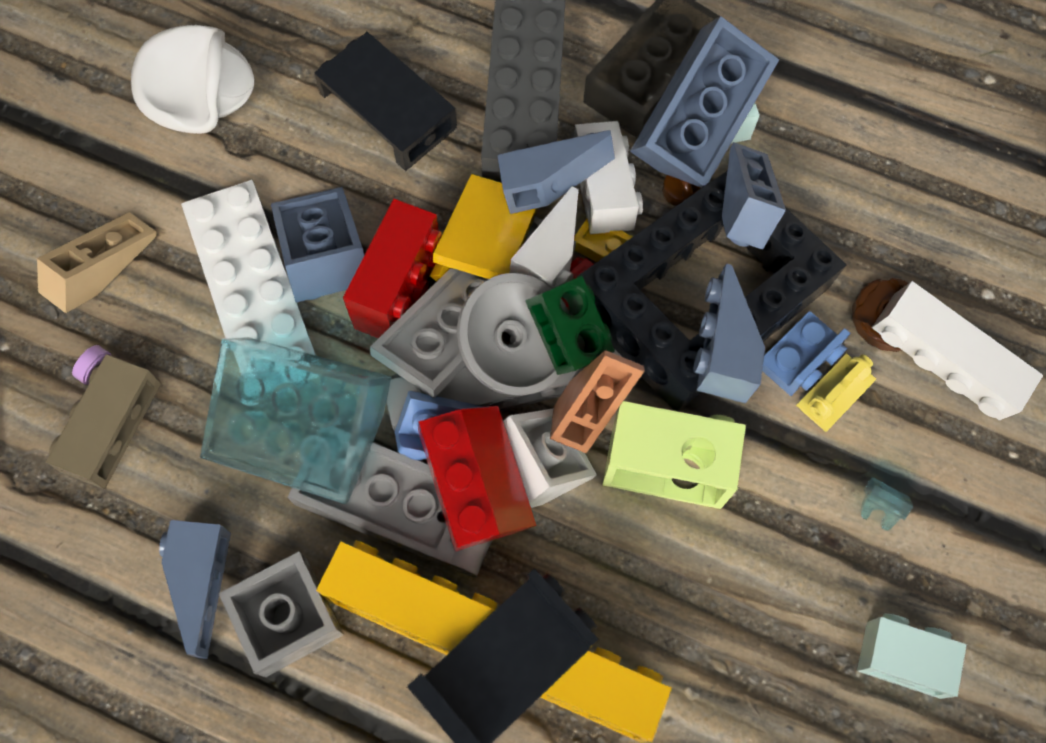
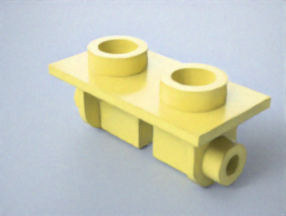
M846 353L796 406L827 432L876 380L871 375L872 360L866 355L852 358Z

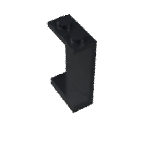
M365 32L357 40H352L343 51L331 60L325 61L314 73L320 95L324 98L331 93L336 95L393 147L396 163L405 171L457 129L455 107L369 32Z
M535 569L528 574L527 581L425 675L420 673L406 686L454 743H493L599 640L593 633L597 629L594 621L580 607L573 611L561 598L566 592L549 573L542 577Z

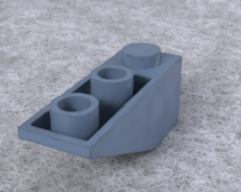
M611 131L590 133L580 137L554 141L497 155L502 188L510 214L548 206L567 193L572 186H577L613 161L615 155Z
M726 264L718 278L712 277L706 289L705 301L710 302L709 312H706L703 316L699 330V336L705 339L703 348H700L696 355L693 372L699 374L697 391L746 403L761 385L765 346L733 266Z

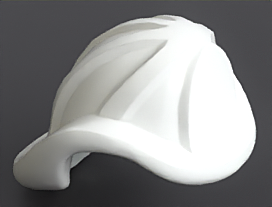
M182 25L161 31L142 45L132 67L131 88L136 105L150 120L172 130L202 134L213 130L217 125L218 118L235 112L246 103L254 88V75L246 58L237 49L225 42V32L223 30L209 26Z

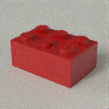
M393 199L343 296L354 329L379 338L428 291L429 281L427 279L436 264L433 263V253L442 236V232L439 231L437 214Z

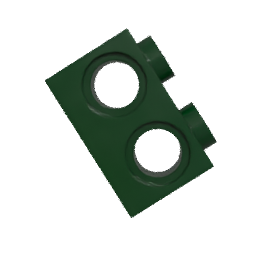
M583 276L525 300L557 375L573 372L589 365L605 350L611 353L615 352L611 343V332L608 326L601 320L595 306V295L590 286L585 283ZM561 297H563L569 305L568 314L565 313L561 307ZM578 335L584 339V352L578 346Z

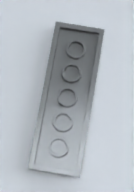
M537 216L533 220L525 242L543 221ZM574 241L573 252L575 251L576 241ZM450 268L401 318L370 346L371 356L430 397L435 398L466 366L457 340L459 314L470 293L488 279Z

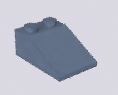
M343 187L271 203L282 256L295 302L314 300L324 295L347 290L364 257V252Z

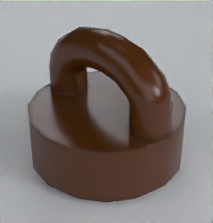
M667 175L662 192L669 203L677 206L699 191L700 187Z

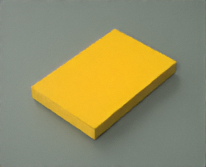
M471 174L433 253V263L487 279L510 273L511 259L524 244L538 208L510 214L502 183Z

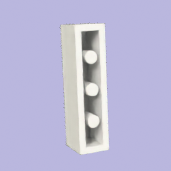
M913 281L893 295L872 326V329L881 334L882 339L886 343L899 347L910 355L919 367L935 373L946 381V385L951 390L965 395L975 402L984 414L998 420L1020 413L1043 377L1036 369Z

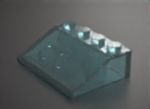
M251 337L222 339L200 458L346 504L350 500L382 421L391 376Z

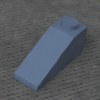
M733 142L729 153L722 211L726 237L739 246L747 247L751 245L763 250L786 209L768 154Z
M170 520L168 532L163 533L159 546L163 570L186 654L207 659L231 533L219 524Z

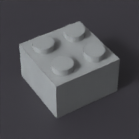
M300 552L219 593L254 674L268 677L344 635L328 600L316 591L319 586L317 577L309 561Z

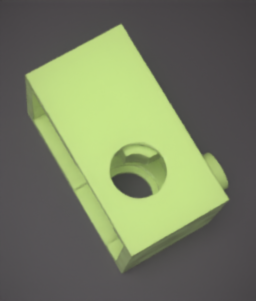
M623 401L618 408L613 424L602 485L721 509L738 488L746 425L734 423L735 420L725 415H712L708 418ZM684 459L695 462L699 469L690 467ZM672 478L699 484L690 489H683L675 485Z

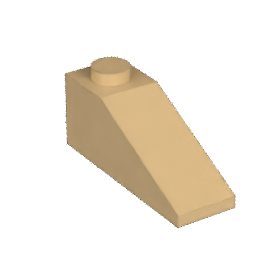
M128 212L38 257V293L65 313L96 297L156 238V231Z

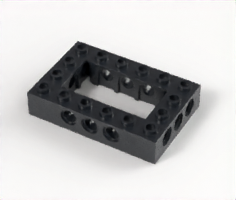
M727 171L577 276H583L585 283L592 289L595 295V306L601 320L608 326L611 332V343L614 349L623 358L644 366V372L641 377L677 412L702 393L697 391L699 374L693 372V367L699 349L703 348L705 338L699 336L698 333L689 340L641 290L654 279L658 278L661 280L665 277L668 269L680 260H688L694 250L707 240L712 242L718 237L724 226L722 211ZM786 207V211L763 250L751 245L746 247L764 264L762 267L767 272L770 270L773 273L770 278L745 296L763 342L827 291L847 266L842 259Z

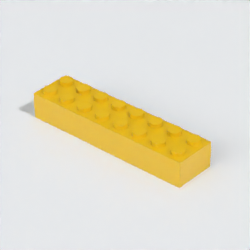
M355 540L353 547L340 541L316 590L330 603L445 655L491 615L498 606V603L477 593H474L472 599L461 595L457 591L458 586L445 578L434 575L432 581H429L417 573L418 568L404 560L394 558L392 564L386 562L378 555L379 551L357 540ZM596 647L593 653L588 651L540 698L635 741L646 743L653 741L672 688L661 683L663 675L643 666H638L637 670L628 669L619 665L621 661L620 656L603 648Z

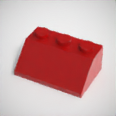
M498 406L459 409L418 421V433L455 552L537 526Z

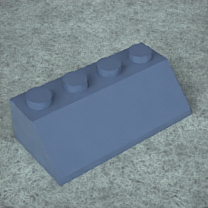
M721 16L703 26L630 152L661 173L703 188L709 183L779 59Z

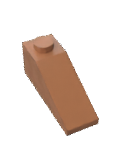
M606 350L570 380L554 405L550 439L587 453L643 374L644 366Z

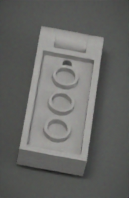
M325 423L288 495V499L298 507L472 577H477L491 544V541L455 552L446 522H439L440 517L444 515L428 464L410 459L403 454Z

